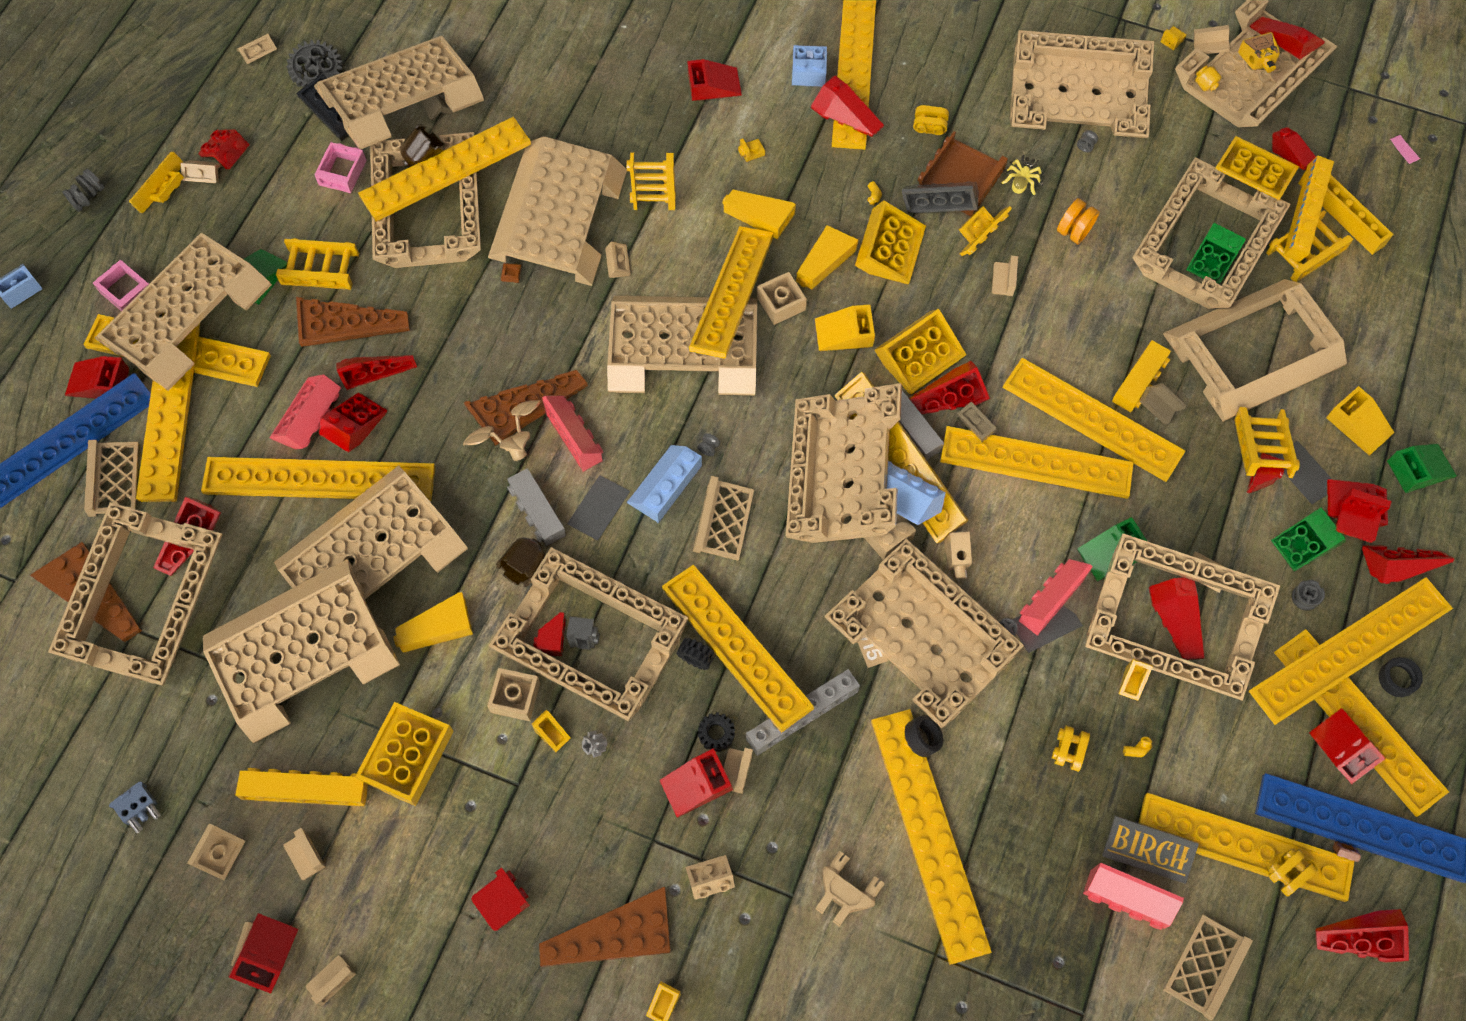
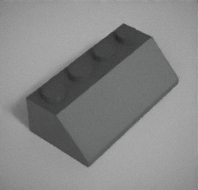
M977 182L916 184L904 187L902 195L908 213L977 210L979 190Z

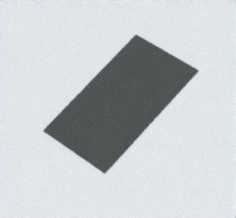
M1296 441L1293 445L1300 466L1293 478L1289 479L1307 500L1314 504L1327 495V480L1332 478L1299 441ZM1283 454L1273 456L1284 460ZM1285 468L1284 474L1288 477L1287 469Z
M599 475L567 524L598 541L630 491Z
M1064 605L1038 636L1019 622L1022 615L1013 619L1018 625L1016 634L1028 653L1083 626L1077 615Z

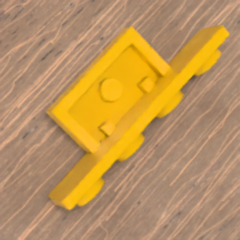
M170 152L129 200L140 213H144L153 201L161 203L167 201L172 191L180 186L184 177L178 171L181 169L183 161L175 152Z
M984 206L980 207L959 229L969 242L959 254L964 256L975 252L977 249L976 245L983 243L988 238L987 234L989 232L992 233L998 228L997 224L1009 216L1008 212L1012 208L1010 206L1006 207L993 218Z

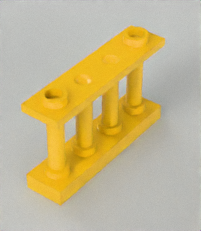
M630 153V160H627V171H630L632 192H630V203H633L634 210H637L638 201H665V203H668V210H675L674 153H666V160H663V162H635L634 153ZM635 169H660L664 172L636 173ZM637 180H663L664 184H637ZM638 191H664L665 194H638Z
M1325 210L1320 212L1317 228L1333 244L1330 247L1325 246L1314 235L1312 244L1320 252L1318 255L1309 253L1305 257L1307 259L1306 263H1299L1283 256L1285 249L1283 246L1286 245L1289 233L1280 239L1275 238L1269 244L1270 248L1266 254L1269 256L1277 251L1294 268V273L1291 276L1294 282H1298L1347 250L1354 240L1350 235L1343 239L1341 237L1338 238L1321 221L1327 213Z
M296 238L284 239L290 255L287 268L277 269L276 276L281 285L352 289L353 283L349 274H347L350 256L359 257L355 244L350 242L299 240ZM298 252L308 253L305 267L302 271L294 270ZM315 254H325L322 271L320 272L311 271ZM333 255H343L338 273H329Z
M1239 407L1234 421L1246 476H1254L1257 468L1259 469L1260 467L1286 468L1288 478H1293L1295 472L1299 470L1300 462L1296 457L1289 429V418L1286 417L1285 410H1280L1277 419L1251 417L1248 414L1247 407ZM1251 425L1276 426L1277 432L1254 431ZM1254 438L1279 440L1281 446L1258 445L1255 443ZM1258 453L1283 454L1284 460L1261 459L1258 457Z

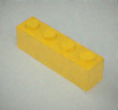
M1151 340L1116 392L1112 402L1130 413L1135 407L1139 408L1141 405L1140 400L1146 388L1153 386L1151 382L1158 380L1162 373L1159 371L1161 367L1165 369L1171 360L1168 358L1171 351Z

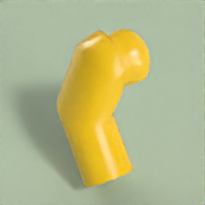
M873 181L868 184L871 196L867 200L871 205H875L876 202L878 203L882 197L881 190Z
M1142 737L1135 747L1124 746L1123 755L1144 757L1152 748V740L1149 737Z

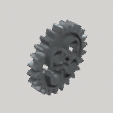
M311 39L310 44H307L306 41H304V46L297 44L299 49L293 48L294 54L289 53L290 59H287L288 74L293 83L296 82L298 87L302 86L304 88L322 74L326 78H330L343 72L340 54H338L337 49L333 50L332 45L327 47L326 41L320 44V40L314 43ZM323 60L327 61L329 68L325 69ZM302 63H306V64H305V68H306V71L309 72V75H310V76L316 75V76L313 77V78L309 77L308 74H307V72H304V71H303V68H302V65H301V64H302Z

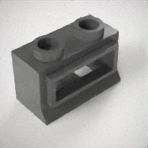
M569 618L566 636L570 648L576 646L580 649L589 650L595 648V645L599 644L600 633H598V627L595 626L594 619Z

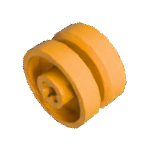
M1077 198L1071 204L1057 227L1058 233L1063 236L1070 234V240L1077 245L1091 231L1100 214V211L1093 206L1086 209L1087 203L1080 198Z

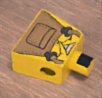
M1272 32L1243 40L1238 50L1239 55L1253 70L1264 68L1267 73H1270L1276 69L1275 63L1280 52Z

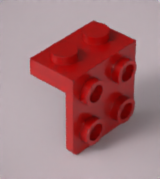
M236 129L215 130L211 134L210 140L200 147L201 150L198 154L201 157H214L225 169H231L250 144Z
M1352 488L1343 496L1336 531L1369 543L1374 542L1381 515L1390 508L1391 501L1383 496L1372 495L1362 489Z
M502 867L495 872L497 877L471 898L493 931H498L530 906L526 901L529 898L522 887L518 889L515 886L516 878L510 870L505 872Z

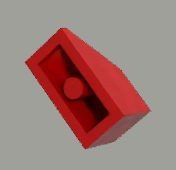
M1265 453L1259 455L1261 459L1282 460ZM1257 468L1255 475L1250 478L1246 492L1253 493L1274 484L1278 478H1282L1285 468Z
M564 612L558 613L538 630V637H534V648L549 656L563 655L566 625Z

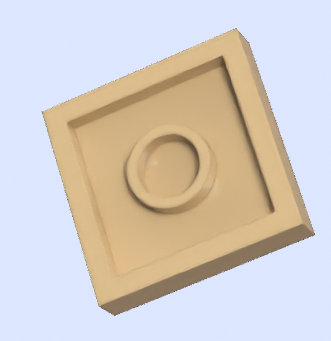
M208 824L187 864L225 880L245 840L212 824Z

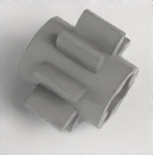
M596 730L588 732L587 736L583 737L582 749L587 755L592 754L594 758L601 756V752L606 751L607 739L602 735V732L597 734Z

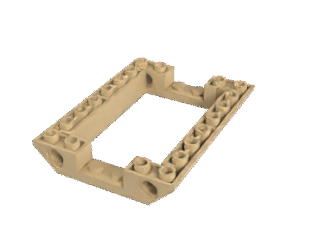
M474 132L439 135L440 140L444 144L442 147L445 150L475 136ZM405 138L383 140L370 146L371 186L391 177L392 167L406 166L400 153V148ZM477 172L459 180L462 236H444V245L411 248L408 240L394 242V213L377 222L372 217L373 260L393 268L465 262L481 250Z
M1195 157L1132 258L1145 277L1208 309L1230 308L1291 204L1282 199L1278 200L1259 190L1252 196L1223 182L1225 173ZM1196 190L1206 193L1260 220L1222 286L1207 276L1202 284L1170 268L1173 261L1172 258L1158 253Z
M1286 279L1234 301L1230 308H1218L1163 333L1182 363L1190 360L1207 384L1203 393L1222 421L1236 416L1239 407H1247L1250 410L1347 364L1342 337L1302 283ZM1280 300L1287 314L1291 315L1297 312L1315 337L1310 342V345L1316 353L1235 389L1199 337Z
M110 502L48 653L164 686L223 534L186 523L180 525L155 518L147 512ZM130 532L194 550L151 661L85 642Z
M1122 534L1113 553L1088 628L1085 647L1128 662L1133 658L1153 665L1152 670L1243 701L1255 665L1252 659L1263 625L1269 622L1280 585ZM1133 560L1248 598L1224 673L1109 634L1117 618L1115 614L1127 578H1130L1134 567L1132 566Z
M551 547L531 578L532 587L516 612L508 614L489 647L615 715L630 721L641 709L678 645L688 617ZM560 580L659 631L651 641L652 648L635 677L631 676L627 682L626 690L622 696L621 693L523 642L524 637Z

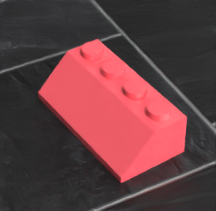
M324 374L308 377L269 438L293 449L307 447L311 441V435L320 427V418L330 411L331 403L335 402L339 397L338 392L341 387Z
M564 396L542 397L547 417L581 470L584 472L602 462L601 454L603 450L598 443L595 444L592 440L594 437L591 431L584 428V421L580 415L575 414V407L572 402L567 401Z
M1071 559L1066 564L1061 563L1055 570L1057 573L1055 577L1052 578L1050 576L1043 584L1044 590L1042 592L1038 590L1032 597L1033 603L1030 606L1026 604L1020 611L1022 616L1019 622L1038 636L1085 580L1093 566Z
M1103 863L1098 864L1090 871L1083 894L1088 896L1089 900L1096 903H1106L1110 909L1121 912V910L1127 912L1129 917L1138 921H1142V919L1148 921L1151 927L1159 930L1171 926L1184 900L1183 897Z

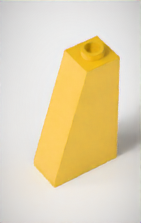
M732 190L723 199L724 213L758 230L773 232V237L776 239L780 237L795 215L796 204L789 201L738 190Z
M827 225L799 268L796 282L802 287L813 289L856 252L858 239Z
M459 592L396 627V635L393 637L395 646L399 647L404 653L473 635L463 593Z

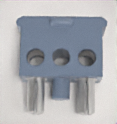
M138 782L109 804V807L115 810L123 823L131 825L136 833L143 829L136 819L140 818L142 822L146 821L149 818L146 814L147 811H149L154 819H158L161 816L155 807L158 803L148 791L147 784L143 782Z

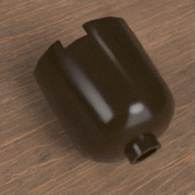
M418 124L401 145L400 153L407 167L426 161L445 150L442 147L444 144L434 132L428 133L425 130L426 126Z
M521 537L512 543L498 560L496 567L504 571L503 576L515 585L523 583L524 587H527L531 583L532 576L543 561L545 552L538 540Z

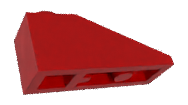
M1288 127L1272 133V152L1305 171L1307 165L1316 156L1301 136Z

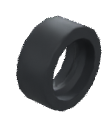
M1404 657L1392 658L1381 667L1379 682L1388 694L1402 698L1411 695L1421 687L1423 674L1420 667L1414 661ZM1397 666L1404 669L1411 678V685L1408 688H1401L1396 685L1390 677L1391 668Z
M919 716L909 721L905 726V739L908 746L918 756L927 757L942 748L944 741L942 731L939 725L929 716ZM919 727L925 732L929 745L922 739Z

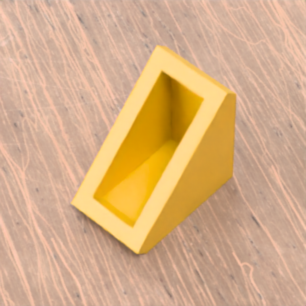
M1133 658L1125 668L1119 694L1138 701L1153 665Z
M545 710L531 724L534 731L555 752L571 738L548 710Z
M661 981L646 1016L655 1021H668L681 996V992Z

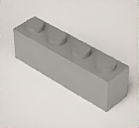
M902 391L901 419L899 422L924 458L928 460L942 451L944 442Z
M528 468L507 479L509 493L512 497L516 496L518 499L516 504L521 512L525 511L527 514L525 519L530 527L534 526L536 529L534 534L539 542L543 541L545 546H548L566 536L563 525Z

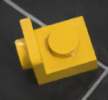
M1173 26L1170 30L1166 29L1160 42L1174 51L1185 40L1187 34Z
M743 138L740 139L738 151L746 162L765 156V150L759 139L747 143Z

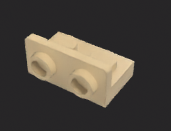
M726 855L685 867L694 899L706 898L709 895L725 892L735 887Z

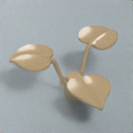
M541 400L526 401L513 408L511 414L516 415L518 432L502 441L493 432V427H482L472 432L465 439L463 445L480 444L490 436H493L500 443V448L510 452L514 461L523 459L527 455L524 447L530 438V433L527 431L521 432L519 418L534 411L541 403Z

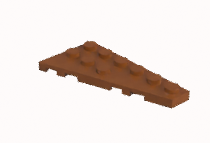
M296 297L298 336L301 347L410 331L409 315L405 311L377 310L374 307L368 306L363 308L354 304L332 301L326 303L319 302L317 299L304 300L302 297Z
M574 370L556 375L553 379L539 380L532 385L527 386L525 384L504 390L494 396L480 397V400L473 402L466 401L464 405L481 428L493 427V432L503 441L517 432L516 415H512L511 411L518 404L531 400H541V403L534 411L519 418L520 428L522 429L546 413L542 397L564 396L567 400L588 385L581 374ZM489 437L495 446L499 444L495 437Z
M81 542L30 576L69 602L90 551ZM109 582L94 621L123 642H126L142 630Z
M665 887L540 943V966L547 967L671 953Z

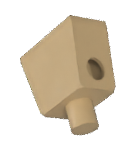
M970 532L950 533L944 541L948 570L955 571V579H966V569L972 564Z

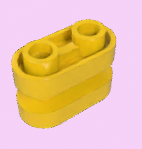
M918 106L915 109L914 130L918 133L935 135L946 133L949 111L942 107Z
M1066 725L1064 729L1060 728L1057 740H1060L1059 746L1053 750L1052 759H1055L1054 764L1063 766L1065 761L1070 762V769L1079 772L1085 757L1090 733L1081 731L1079 736L1073 734L1074 728ZM1071 742L1076 744L1073 755L1068 753Z
M1291 849L1283 856L1285 860L1281 864L1276 862L1268 869L1270 872L1268 877L1273 883L1280 880L1284 884L1280 890L1286 897L1295 892L1318 871L1312 863L1305 866L1301 861L1305 855L1299 849L1297 851ZM1293 867H1296L1299 873L1290 879L1286 874Z

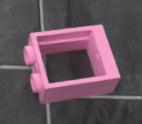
M330 142L315 173L318 184L351 193L367 161L363 150L357 147H348L341 143ZM337 157L354 161L347 177L330 173Z
M121 260L93 282L99 293L120 311L149 284ZM127 273L139 284L119 300L107 289Z

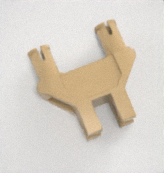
M841 851L837 852L829 866H824L822 869L825 895L815 909L823 914L831 901L842 907L833 920V923L838 927L841 926L849 913L874 907L876 904L875 898L885 885L880 880L875 887L879 879L873 876L863 892L840 877L839 873L850 860L845 855L840 862L839 860L844 854Z

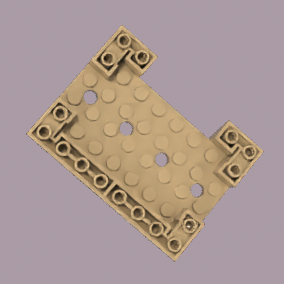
M1018 30L1012 75L1009 117L1011 127L1045 130L1046 121L1110 126L1114 136L1148 138L1151 105H1147L1149 78L1153 72L1154 41ZM1027 83L1032 84V85H1033V89H1031V90L1026 89V88H1025V84H1027ZM1058 87H1066L1067 92H1060ZM1098 89L1101 94L1094 95L1092 90ZM1126 92H1132L1134 98L1127 97Z
M443 36L324 79L314 85L328 107H334L342 117L344 129L360 150L391 138V133L383 115L444 92L446 104L453 112L484 101L474 74Z
M200 233L95 339L118 356H124L145 375L169 391L194 365V362L176 346L227 294L234 303L247 311L272 284L250 263L205 234ZM162 313H166L163 317L159 318Z
M614 295L611 301L607 363L608 392L645 393V370L719 371L718 395L755 396L757 299L749 298L735 334L741 335L743 339L740 341L733 339L727 357L724 359L689 351V345L710 297ZM627 332L633 334L631 338L623 337V335ZM667 333L670 336L667 339H662L660 335Z
M901 383L866 388L864 397L835 401L830 394L796 399L786 524L787 538L810 543L886 535L896 526L898 489H887L889 430L901 419ZM854 413H857V416L853 420H850V416ZM851 447H855L853 453L848 454V450ZM854 481L850 488H846L848 482ZM848 516H852L851 521L847 524H844L845 518Z
M398 465L274 563L281 575L294 588L349 558H354L355 563L352 565V568L366 594L363 596L366 599L420 555H423L438 573L466 551L468 547ZM418 509V514L415 517H409L410 510ZM381 533H386V539L378 542L377 537ZM347 615L346 623L348 625L354 623L355 615Z
M907 539L879 564L878 570L855 592L853 590L850 591L825 615V618L852 644L867 638L921 690L912 701L941 728H944L953 721L1024 647L1017 638ZM875 593H881L884 596V599L882 601H876L873 598V595ZM904 619L910 620L912 627H904L902 621ZM938 646L942 653L939 655L933 654L931 647ZM963 673L970 675L971 681L968 683L963 682L960 675Z
M348 559L203 635V652L237 725L252 743H256L291 724L283 706L277 704L350 666L362 684H366L400 665L383 629L378 628L363 597L366 594ZM354 614V623L348 625L346 623L347 615ZM313 633H317L319 637L315 644L309 642V637ZM275 653H280L282 656L278 664H274L272 661ZM242 672L245 679L242 683L238 684L235 678L238 673Z

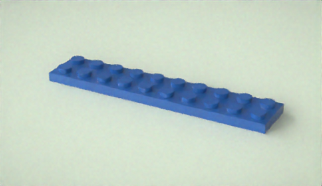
M133 373L0 463V508L88 449V440H97L98 442L149 407L151 393L137 375Z
M1266 773L1262 776L1255 810L1256 815L1466 883L1465 838Z

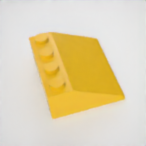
M1235 136L1215 169L1280 200L1299 166Z
M883 200L871 211L855 266L868 274L909 284L926 225Z
M939 309L929 311L874 350L882 364L909 394L914 393L966 356L965 351Z
M394 702L355 778L397 799L416 806L454 731L446 723Z

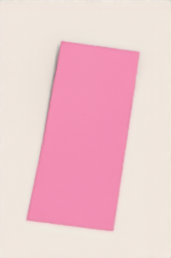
M1401 135L1390 139L1409 164L1420 159Z

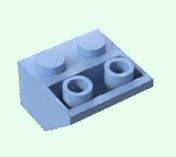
M793 46L792 85L823 86L825 84L826 46Z
M24 264L0 278V297L11 309L42 290V287Z

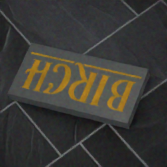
M1114 815L1102 856L1186 884L1199 843Z

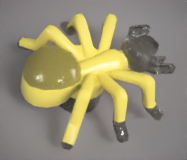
M1023 155L1021 158L1023 168L1018 159L1014 162L1010 161L1011 166L1008 169H1003V172L1008 173L1014 170L1017 174H1009L1007 179L1000 184L1003 185L1012 177H1015L1012 183V190L1015 193L1020 194L1024 192L1028 182H1030L1031 192L1033 196H1036L1034 181L1030 178H1036L1037 183L1043 186L1039 175H1044V172H1041L1040 167L1032 170L1029 169L1037 166L1039 160L1036 162L1035 159L1029 161V157H1026L1024 160L1025 155Z

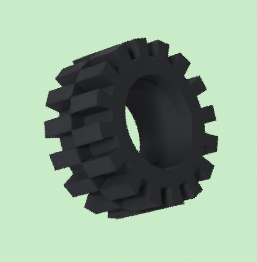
M684 638L676 653L683 661L701 670H708L716 656L715 652H712L713 650L709 649L708 646L691 638Z
M716 712L714 715L710 713L708 717H703V721H700L698 727V737L701 745L703 744L705 749L709 748L711 750L714 748L717 752H721V749L726 750L728 746H731L735 737V729L730 717L727 718L726 714L719 715V712ZM714 725H719L724 729L725 733L722 738L713 739L709 736V729Z

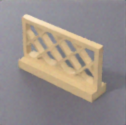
M88 440L84 510L88 517H97V514L106 513L107 508H100V502L105 498L119 505L127 497L131 500V507L129 508L136 509L138 442L98 443L97 440ZM112 448L115 452L106 458L103 455V449ZM126 448H134V452L129 457L121 453ZM120 455L125 460L116 466L111 460ZM129 463L133 466V469L126 475L120 469ZM110 464L114 469L105 475L102 472V468ZM119 472L124 477L115 483L110 478ZM128 480L132 483V487L125 492L119 486ZM109 481L113 486L104 492L101 489V485ZM116 489L123 493L117 500H113L109 496Z
M710 477L692 552L700 553L702 551L739 560L754 489L719 481L718 477ZM720 487L727 488L731 494L723 498L719 493ZM741 492L749 494L748 500L743 503L737 497V494ZM731 497H733L738 504L732 509H730L727 503L725 502ZM722 503L727 511L719 515L715 510V506ZM741 508L744 517L737 520L733 511ZM729 514L734 523L726 526L721 518ZM718 520L723 529L715 533L711 524ZM737 525L741 532L740 535L733 537L729 529ZM726 532L731 540L722 544L717 535ZM712 538H715L719 545L715 549L706 547L707 542ZM733 542L737 548L736 554L729 553L725 546Z
M1202 915L1163 991L1204 1014L1205 1018L1212 1021L1253 940L1246 936L1243 938ZM1204 922L1213 927L1215 935L1204 937L1201 930ZM1230 936L1237 941L1234 947L1224 949L1220 937ZM1217 938L1221 950L1209 952L1206 941ZM1202 942L1206 953L1194 956L1192 945ZM1190 952L1191 957L1186 958L1187 954ZM1222 953L1225 964L1215 968L1211 956ZM1207 957L1211 969L1200 971L1196 959ZM1192 960L1196 972L1185 975L1182 964ZM1180 970L1181 976L1176 977ZM1213 972L1216 980L1215 984L1205 987L1201 975ZM1198 976L1202 988L1190 990L1186 978ZM1183 979L1187 991L1178 993L1170 988L1173 981ZM1212 989L1208 996L1207 990ZM1204 992L1206 1002L1203 1007L1194 1002L1192 993Z

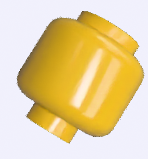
M1206 65L1196 73L1195 82L1202 91L1210 90L1212 92L1220 86L1218 82L1221 80V75L1213 66L1208 67Z

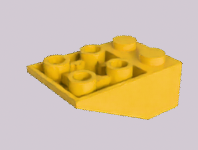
M870 305L850 306L815 318L819 351L873 347L875 333Z
M1359 386L1326 417L1369 456L1394 434L1393 429L1375 400Z

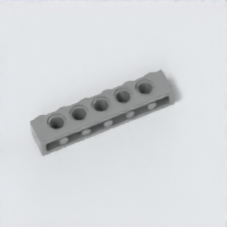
M848 669L806 695L813 704L814 710L781 733L772 721L768 719L746 733V740L758 756L858 693L860 685Z

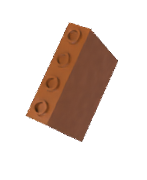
M954 131L950 137H946L943 147L937 150L934 160L929 161L926 167L927 170L921 172L918 182L919 185L977 182L979 208L1004 172L1008 158L1001 156L999 161L955 140L956 132ZM966 210L961 212L969 216H972L977 210Z

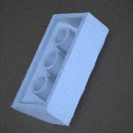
M671 445L627 503L659 523L701 468L702 456L686 446Z
M888 461L887 489H898L897 514L919 525L942 512L946 492Z

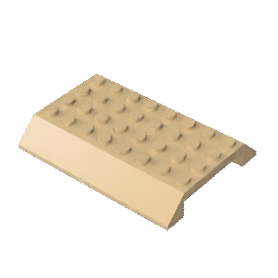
M1247 0L1236 10L1235 14L1242 32L1229 44L1230 51L1220 52L1207 64L1210 57L1196 48L1175 68L1182 87L1186 92L1237 127L1258 126L1337 48L1335 44L1323 37L1322 39L1325 41L1323 45L1299 60L1278 46L1280 54L1275 63L1276 69L1267 73L1264 68L1253 70L1239 55L1238 50L1243 40L1261 35L1250 28V24L1261 17L1280 21L1265 11L1268 0ZM1206 65L1208 67L1213 66L1221 75V80L1218 82L1220 86L1212 92L1210 90L1202 91L1195 82L1196 73Z
M548 137L532 140L531 145L525 147L488 258L505 263L508 256L573 273L575 274V282L592 286L601 254L586 242L601 190L602 195L619 199L627 169L610 154Z

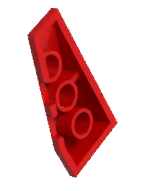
M1261 17L1250 24V28L1261 35L1272 32L1276 44L1299 60L1325 43L1323 39L1303 27L1266 17Z
M833 76L823 85L811 105V109L828 120L831 118L838 121V124L852 126L854 130L871 137L884 127V124L856 93L837 76Z
M413 355L354 357L336 363L337 373L346 390L417 367Z
M969 361L951 370L909 399L921 414L938 412L939 410H955L956 408L967 406L970 402L976 406L990 399L977 366L972 361Z
M185 497L174 523L180 525L186 523L213 531L221 512L196 498ZM164 542L153 568L172 576L194 550Z
M1368 545L1362 548L1370 575L1384 584L1400 582L1454 561L1453 557L1436 550L1416 549L1415 552L1404 547H1398L1397 550H1387V546Z
M1182 577L1149 586L1152 607L1161 617L1163 626L1168 629L1182 659H1204L1195 581Z
M1401 909L1379 910L1315 929L1316 947L1319 950L1340 954L1349 952L1357 954L1361 958H1366V956L1378 958V961L1382 962L1409 961L1408 924Z

